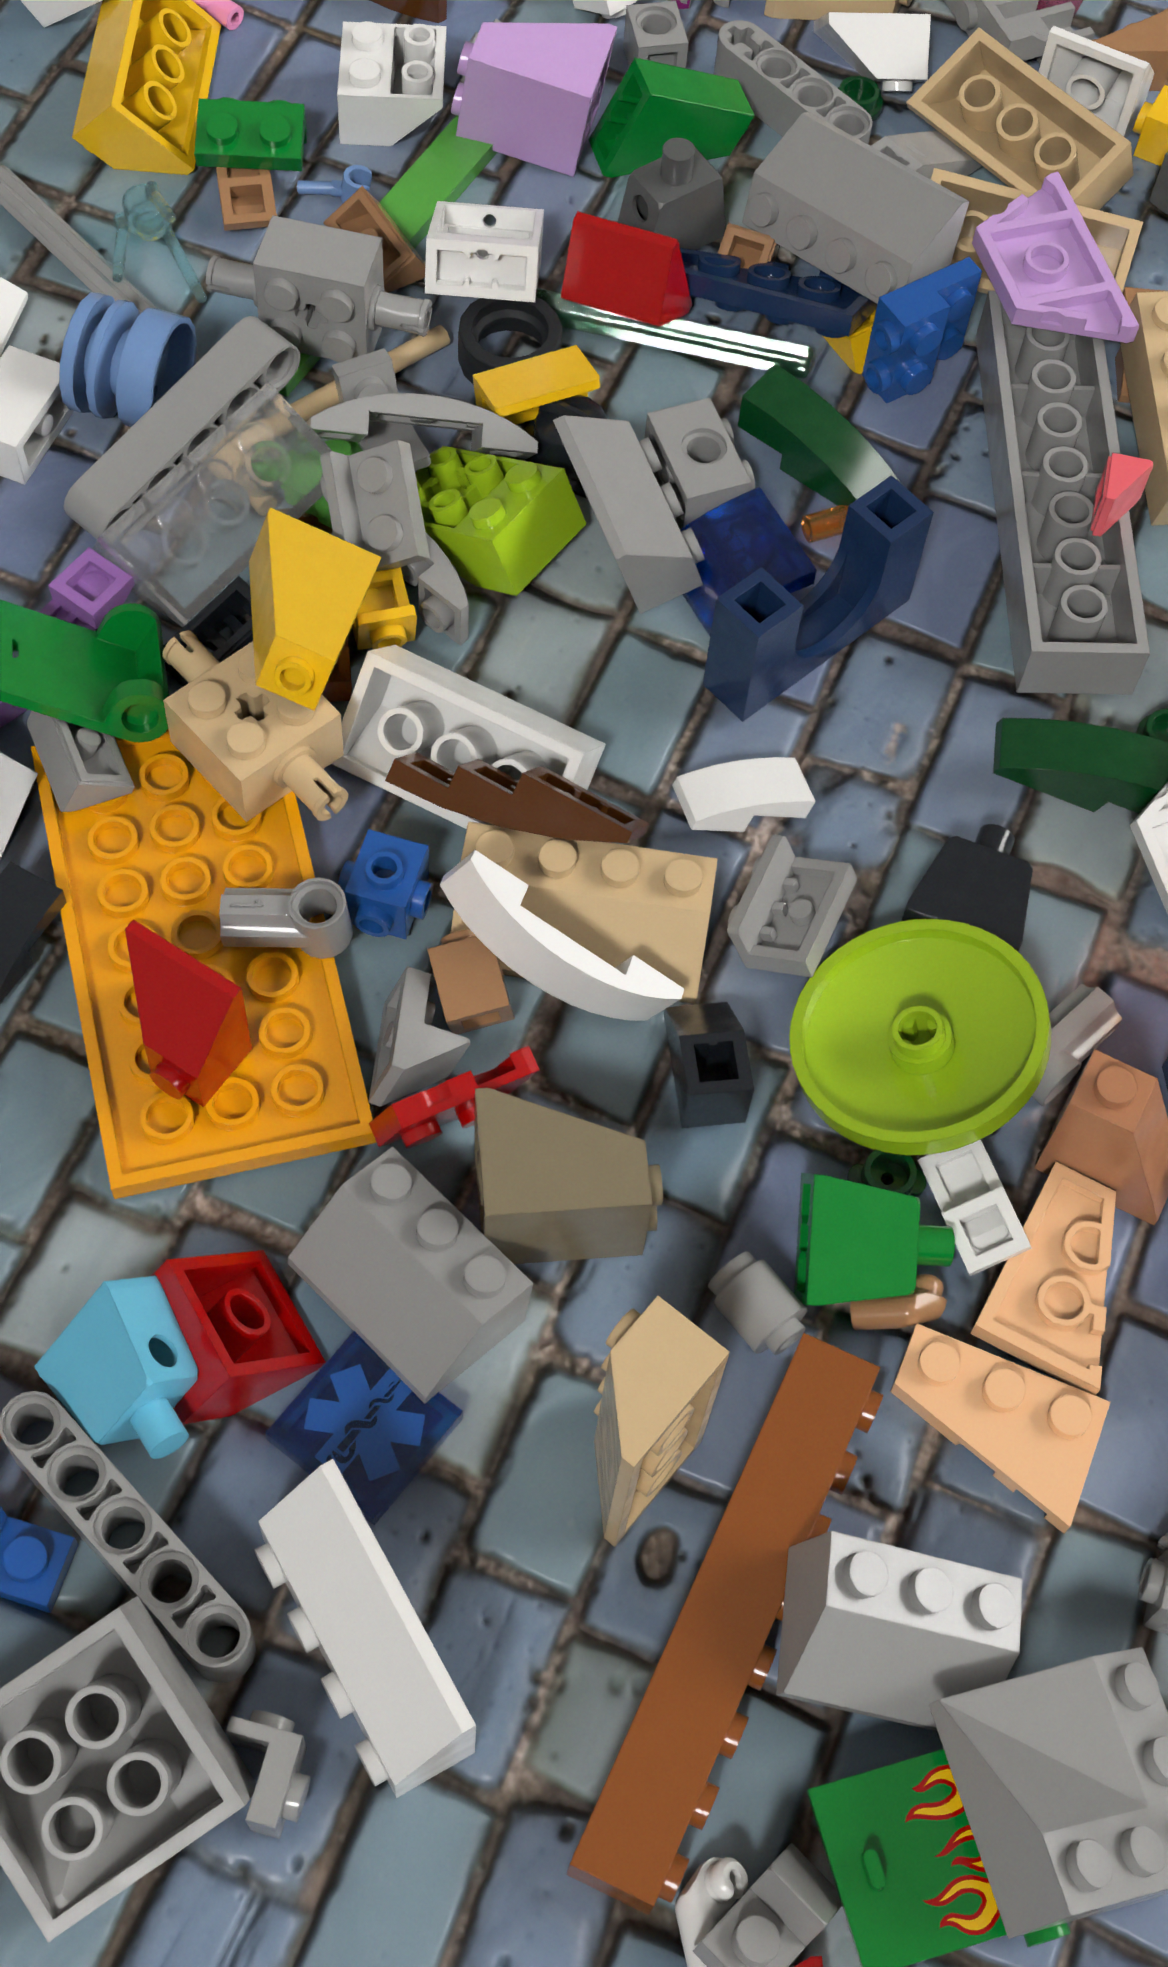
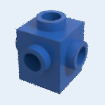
M368 829L356 862L350 860L345 862L338 885L345 893L352 925H355L360 931L371 936L385 937L391 935L407 939L414 917L422 920L425 918L432 898L433 883L428 882L429 846Z

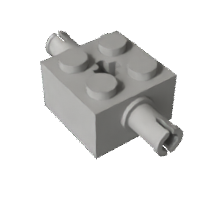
M272 215L253 265L213 255L207 267L206 289L208 292H217L253 300L254 305L258 309V318L296 346L300 353L343 362L373 352L382 327L415 333L422 337H425L429 330L432 316V301L430 299L422 300L384 291L382 237Z

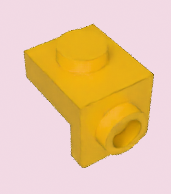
M401 567L375 572L352 626L357 650L378 649L391 645L402 647L406 642L415 641L417 615L415 606L409 603Z

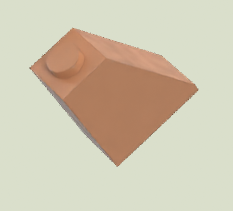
M1094 1049L1059 1113L1034 1169L1049 1175L1055 1162H1058L1116 1191V1208L1155 1225L1168 1198V1117L1158 1078Z

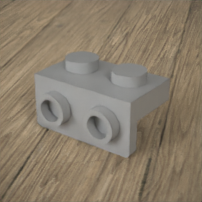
M772 835L762 856L756 859L747 888L739 904L735 905L731 910L728 919V935L745 967L813 977L857 881V876L851 863L795 857L786 836Z

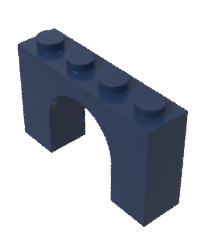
M891 475L848 506L836 556L824 576L800 602L762 567L716 598L703 685L743 722L905 604L910 599L934 512Z

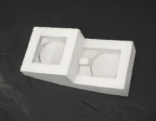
M981 1139L955 1150L929 1154L918 1159L940 1207L946 1225L953 1228L956 1247L970 1276L1032 1249Z

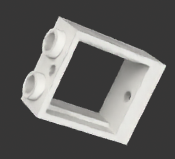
M437 201L426 238L424 294L535 302L541 266L544 209ZM491 214L496 218V223L487 225L483 218Z

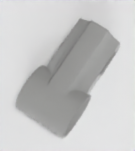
M320 877L307 879L298 884L295 889L225 888L224 894H221L219 911L220 937L224 947L301 948L302 951L311 957L324 959L342 953L351 942L353 930L345 893L338 884L330 879ZM326 913L333 915L331 919L323 923L308 922L318 914Z
M1080 984L1049 1013L1052 1030L1049 1061L1036 1091L1031 1096L1041 1106H1045L1067 1086L1080 1069L1081 1062L1094 1049H1097L1118 1028L1122 1021L1115 1008L1114 1000L1099 987L1091 988Z

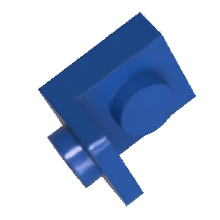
M0 1506V1597L51 1613L79 1545L75 1537L9 1517Z

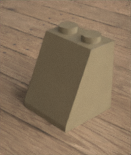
M491 1088L475 1089L474 1153L481 1233L513 1264L643 1255L647 1231H657V1206L662 1205L663 1202L660 1165H648L645 1140Z

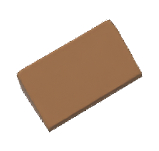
M363 186L323 222L328 227L382 237L385 292H392L425 278L426 263L383 206Z

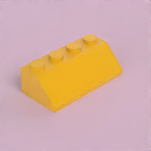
M102 0L72 138L113 169L188 175L194 171L196 163L194 151L199 98L208 99L221 24L192 0Z

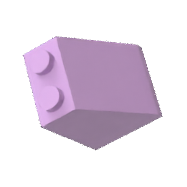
M483 22L475 43L466 41L459 59L457 74L465 76L464 83L459 82L451 107V114L459 116L456 136L493 144V151L574 177L600 105L617 27L599 23Z

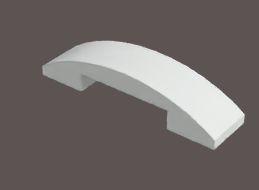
M474 850L443 876L440 887L450 904L475 936L513 971L548 994L591 1013L630 1021H647L682 998L684 988L636 956H631L614 968L520 906L529 885L478 851Z

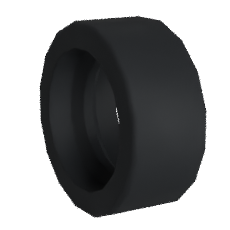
M536 297L535 302L479 298L472 302L460 317L458 361L464 376L472 384L473 374L561 349L562 325L558 315L544 300ZM507 330L522 332L534 337L542 346L529 355L510 358L492 354L478 343L491 333Z

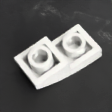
M754 758L717 764L676 777L672 784L691 830L744 832L753 816L806 818L816 802L795 758Z

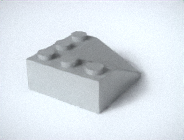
M138 1596L121 1605L0 1688V1865L48 1942L243 1808L253 1796L256 1786L255 1779Z
M1143 1647L1091 1656L942 1698L929 1704L1008 1939L1168 1894V1712Z

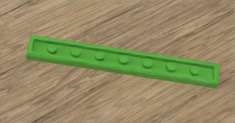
M457 115L379 202L414 248L428 234L437 201L455 202L498 153L493 151V144L456 136L459 118ZM300 353V363L295 375L278 393L288 397L321 357Z

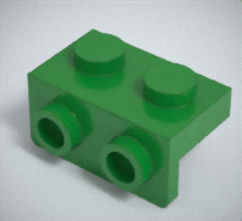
M230 97L218 99L199 98L194 151L196 165L204 167L302 171L304 144L307 143L308 134L305 105L289 103L284 100L259 102L240 101Z

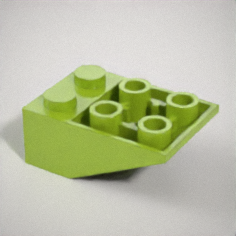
M442 446L429 454L431 464L428 467L415 472L425 532L445 553L451 564L456 568L459 576L476 587L517 596L586 525L564 468Z

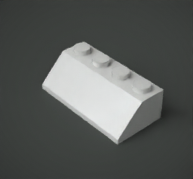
M391 645L367 651L341 723L344 755L332 764L467 829L468 822L493 824L441 808L386 782L385 779L394 759L418 752L454 773L458 765L480 759L517 780L520 779L523 772L544 766L587 790L606 744L397 645Z
M334 1459L320 1465L258 1521L265 1544L254 1549L273 1589L286 1583L298 1607L288 1612L287 1616L305 1652L308 1653L319 1647L331 1673L320 1678L339 1718L342 1719L353 1713L366 1739L354 1746L374 1786H377L387 1780L396 1798L474 1754L476 1724Z

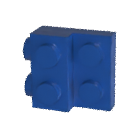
M970 257L879 297L862 376L869 389L873 393L879 394L886 404L907 394L914 395L922 391L931 383L936 360H946L962 348L982 270Z

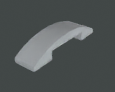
M381 394L346 401L310 417L304 424L303 432L305 437L361 442L368 435L369 420L472 431L471 451L511 459H528L537 454L538 441L509 420L467 402L429 394Z

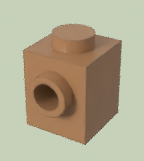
M470 929L448 934L440 940V946L427 949L445 1020L452 1033L459 1035L515 1019L499 958Z

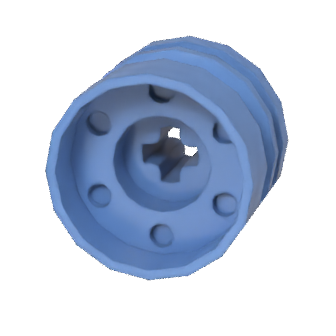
M90 292L80 301L70 320L64 338L59 371V387L62 401L69 410L80 413L92 412L95 417L101 419L113 418L118 413V417L123 424L132 427L196 364L197 339L195 326L191 319L157 308H146L140 314L134 302L128 300L115 301L112 296Z

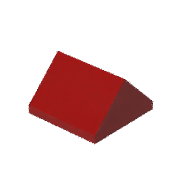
M577 211L572 223L561 291L562 299L655 326H662L689 313L692 307V300L678 239Z

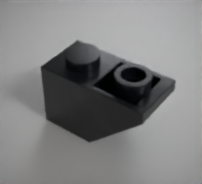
M728 1002L666 1008L664 1010V1020L681 1128L745 1123L754 1093V1084L744 1029Z

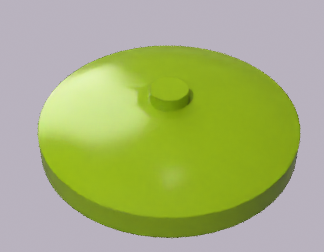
M914 919L870 930L847 942L826 958L816 969L813 977H810L798 997L790 1023L789 1043L792 1064L802 1092L813 1110L829 1127L843 1137L872 1150L899 1155H928L955 1150L992 1134L1004 1126L1025 1106L1036 1091L1046 1070L1051 1050L1052 1030L1043 987L1030 964L1011 945L988 931L966 923L943 919Z

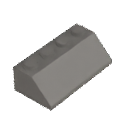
M805 112L799 116L755 170L742 223L754 231L769 235L772 239H775L774 242L878 304L880 296L950 266L970 201L818 116Z

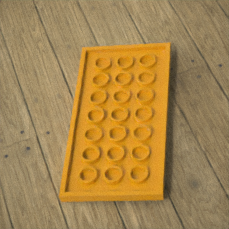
M168 729L159 738L148 742H131L115 737L135 786L132 793L77 811L61 812L36 747L31 746L35 772L38 773L36 779L55 884L63 890L67 902L60 911L109 1182L114 1199L377 1143L369 1126L373 1118L334 957L324 959L311 957L302 951L301 948L224 947L220 937L221 894H224L225 888L295 889L298 884L305 880L315 878L295 793L291 791L246 822L171 743ZM318 914L308 922L323 923L325 922L324 914ZM133 919L242 988L252 1050L204 1107L186 1095L181 1099L169 1096L150 1078L149 1074L151 1071L143 1044L125 928Z

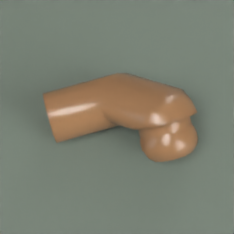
M920 1274L916 1276L914 1294L853 1301L850 1304L852 1327L854 1330L899 1329L937 1320L945 1311L947 1300L942 1297L944 1284L937 1276Z

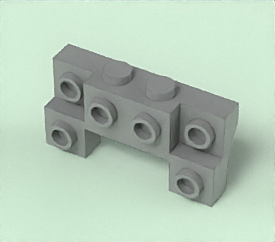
M944 0L956 17L958 26L965 30L969 37L978 28H981L1023 61L1036 58L1039 64H1041L1049 31L1053 26L1089 40H1093L1095 35L1091 27L1075 31L1071 28L1075 12V6L1071 1L1036 11L1039 0Z

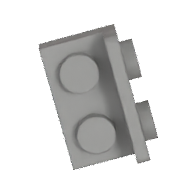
M397 439L349 456L334 451L320 455L323 472L320 484L323 496L328 502L333 530L331 535L382 557L376 571L399 568L430 558L410 443Z

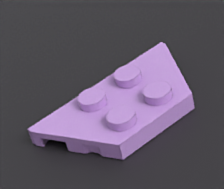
M1059 172L1046 176L1042 188L1029 198L1021 194L1008 204L1007 209L1003 213L992 215L976 227L972 245L1011 324L1123 343L1134 342L1139 324Z

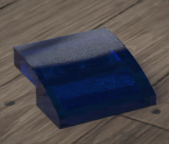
M760 487L719 505L680 529L682 532L690 527L692 528L705 560L695 564L703 585L682 595L709 636L711 634L716 598L760 567L769 573L789 593L814 584L817 569Z

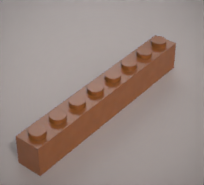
M803 1333L572 1857L566 1875L646 1915L650 1914L658 1897L672 1903L690 1861L689 1858L677 1853L688 1825L700 1830L703 1829L720 1787L707 1781L718 1754L732 1759L749 1717L736 1710L747 1685L759 1691L761 1690L777 1652V1649L765 1644V1641L775 1618L780 1621L783 1619L788 1549L793 1545L827 1533L832 1519L820 1514L829 1490L842 1495L851 1476L858 1456L846 1451L855 1428L868 1433L884 1395L872 1390V1387L881 1367Z

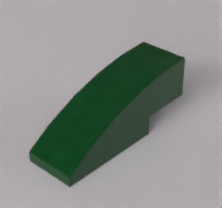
M776 363L742 396L737 426L782 454L780 470L846 512L851 503L892 475L900 482L885 460L847 419L809 386Z
M1002 718L996 723L993 773L1091 812H1096L1106 803L1110 802L1140 814L1168 782V743L1117 728L1082 722L1040 718Z

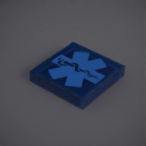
M354 1331L265 1434L271 1444L309 1474L314 1472L320 1465L334 1459L365 1519L372 1525H375L463 1420V1410L439 1392L424 1404Z

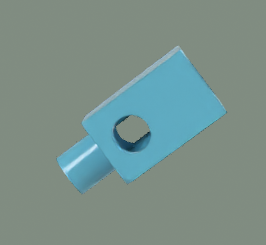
M157 1276L104 1281L34 1367L39 1376L93 1442L99 1445L140 1439L152 1459L163 1458L179 1449L189 1437L187 1430L173 1408L198 1380V1367Z

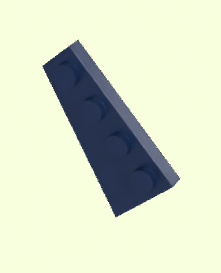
M680 248L691 298L699 297L714 301L715 305L722 310L732 312L749 310L764 314L766 320L775 324L788 325L798 323L814 327L815 331L822 336L841 338L844 336L849 337L877 309V303L821 270L819 276H791L788 264L769 261L767 263L751 265L746 269L740 268L741 260L736 256Z

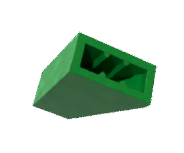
M635 57L588 141L603 176L613 178L629 175L635 169L661 158L664 143L672 138L689 140L706 160L730 156L742 135L748 130L750 122L755 115L737 79Z

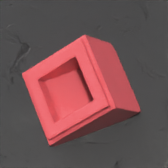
M1113 452L1111 456H1108L1095 492L1090 527L1093 536L1101 537L1138 502L1153 468V461Z

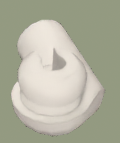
M713 1857L699 1865L676 1898L675 1913L687 1967H707L695 1955L693 1950L725 1916L736 1899H740L747 1891V1872L744 1866L734 1858Z

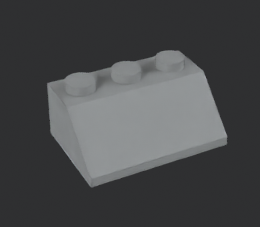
M566 415L554 419L555 427L639 613L642 614L702 586L703 583L695 564L705 560L692 528L690 527L681 532L674 519L682 515L683 511L670 482L659 486L653 474L661 470L662 466L649 437L638 442L630 422L625 420Z
M393 1146L340 1186L288 1256V1265L396 1373L424 1404L525 1321L533 1282Z
M829 1531L793 1545L788 1549L776 1695L937 1731L929 1707L930 1703L1006 1680L1020 1653L1022 1579L836 1531Z

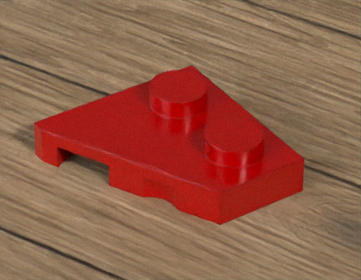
M527 1046L509 1053V1057L494 1069L474 1076L470 1070L435 1087L391 1104L373 1119L369 1126L379 1148L399 1140L403 1141L406 1149L413 1148L440 1136L443 1133L440 1126L459 1119L462 1128L474 1126L475 1089L491 1088L509 1094L540 1071L530 1047Z

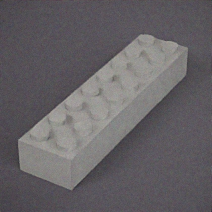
M988 291L976 334V345L1017 693L1132 695L1150 656V648L1130 513L1128 511L1101 537L1093 536L1092 531H1090L1095 492L1108 456H1111L1112 452L1121 454L1104 339L1011 324L996 291Z

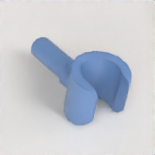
M352 165L345 169L342 181L298 180L297 192L298 194L340 197L342 203H344L361 186L369 192L372 172L362 165Z

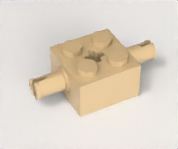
M187 630L179 633L180 638L187 644L186 648L175 637L171 638L163 650V658L180 673L188 684L165 698L163 702L171 743L246 822L291 791L312 811L317 820L325 821L331 818V814L325 809L326 804L337 814L347 802L348 792L339 786L324 768L344 755L341 714L323 695L315 711L256 686L253 641L222 662H219L193 632Z

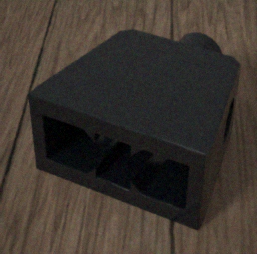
M995 824L983 825L979 829L975 842L959 836L949 837L908 900L901 921L943 919L966 923L996 935L1019 952L1024 935L1033 867L1028 861L1010 855L1015 838L1008 829Z

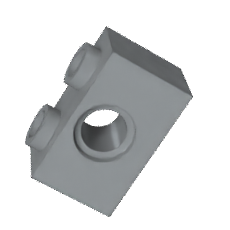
M711 398L647 413L644 439L649 437L662 466V469L655 472L654 475L659 486L670 482L683 511L682 515L675 518L680 531L682 532L691 527L693 532L745 519L749 494L753 493L755 489L753 471L747 460H740L734 447L731 425L726 418L720 419Z

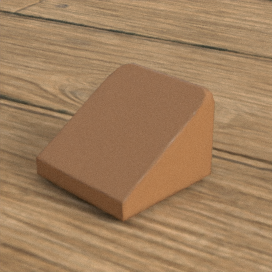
M728 223L718 254L739 257L741 260L740 268L748 269L754 264L767 263L768 261L774 262L780 246L769 235Z

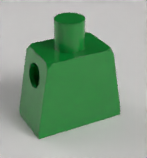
M801 1173L794 1294L803 1304L812 1306L914 1294L917 1265L951 1266L955 1251L953 1228L951 1226L919 1224L920 1200L918 1197L827 1175Z

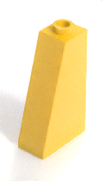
M270 507L249 560L256 686L315 711L382 557Z

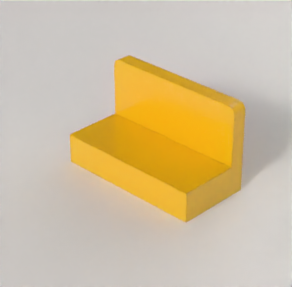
M577 345L472 375L476 406L487 409L515 425L534 420L538 415L539 406L576 395L588 397L589 391L600 388L599 374Z

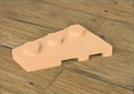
M1055 1162L1023 1225V1230L1032 1249L1006 1260L970 1333L1046 1374L1095 1396L1101 1387L1102 1366H1099L1101 1338L1105 1332L1107 1307H1104L1107 1270L1111 1263L1116 1191Z
M916 1324L890 1392L954 1445L962 1444L995 1471L993 1476L1012 1492L1016 1489L1046 1513L1044 1518L1065 1534L1071 1527L1110 1401Z

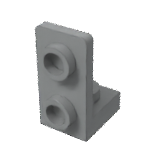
M385 348L332 365L339 403L366 396L398 393L392 359ZM369 420L368 435L361 442H358L362 451L398 439L410 443L415 471L428 467L431 464L429 452L412 425Z

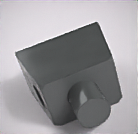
M684 138L669 139L663 145L661 158L635 169L630 174L618 223L676 238L680 248L699 249L724 236L726 228L723 180L717 170L703 157L692 142Z

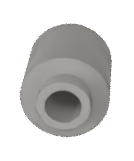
M748 1251L728 1262L715 1274L708 1284V1288L716 1296L714 1300L716 1308L756 1354L770 1349L774 1355H778L795 1343L806 1330L800 1321L807 1313V1308L766 1260L757 1261Z

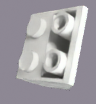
M343 21L337 90L340 144L393 146L443 108L446 26Z

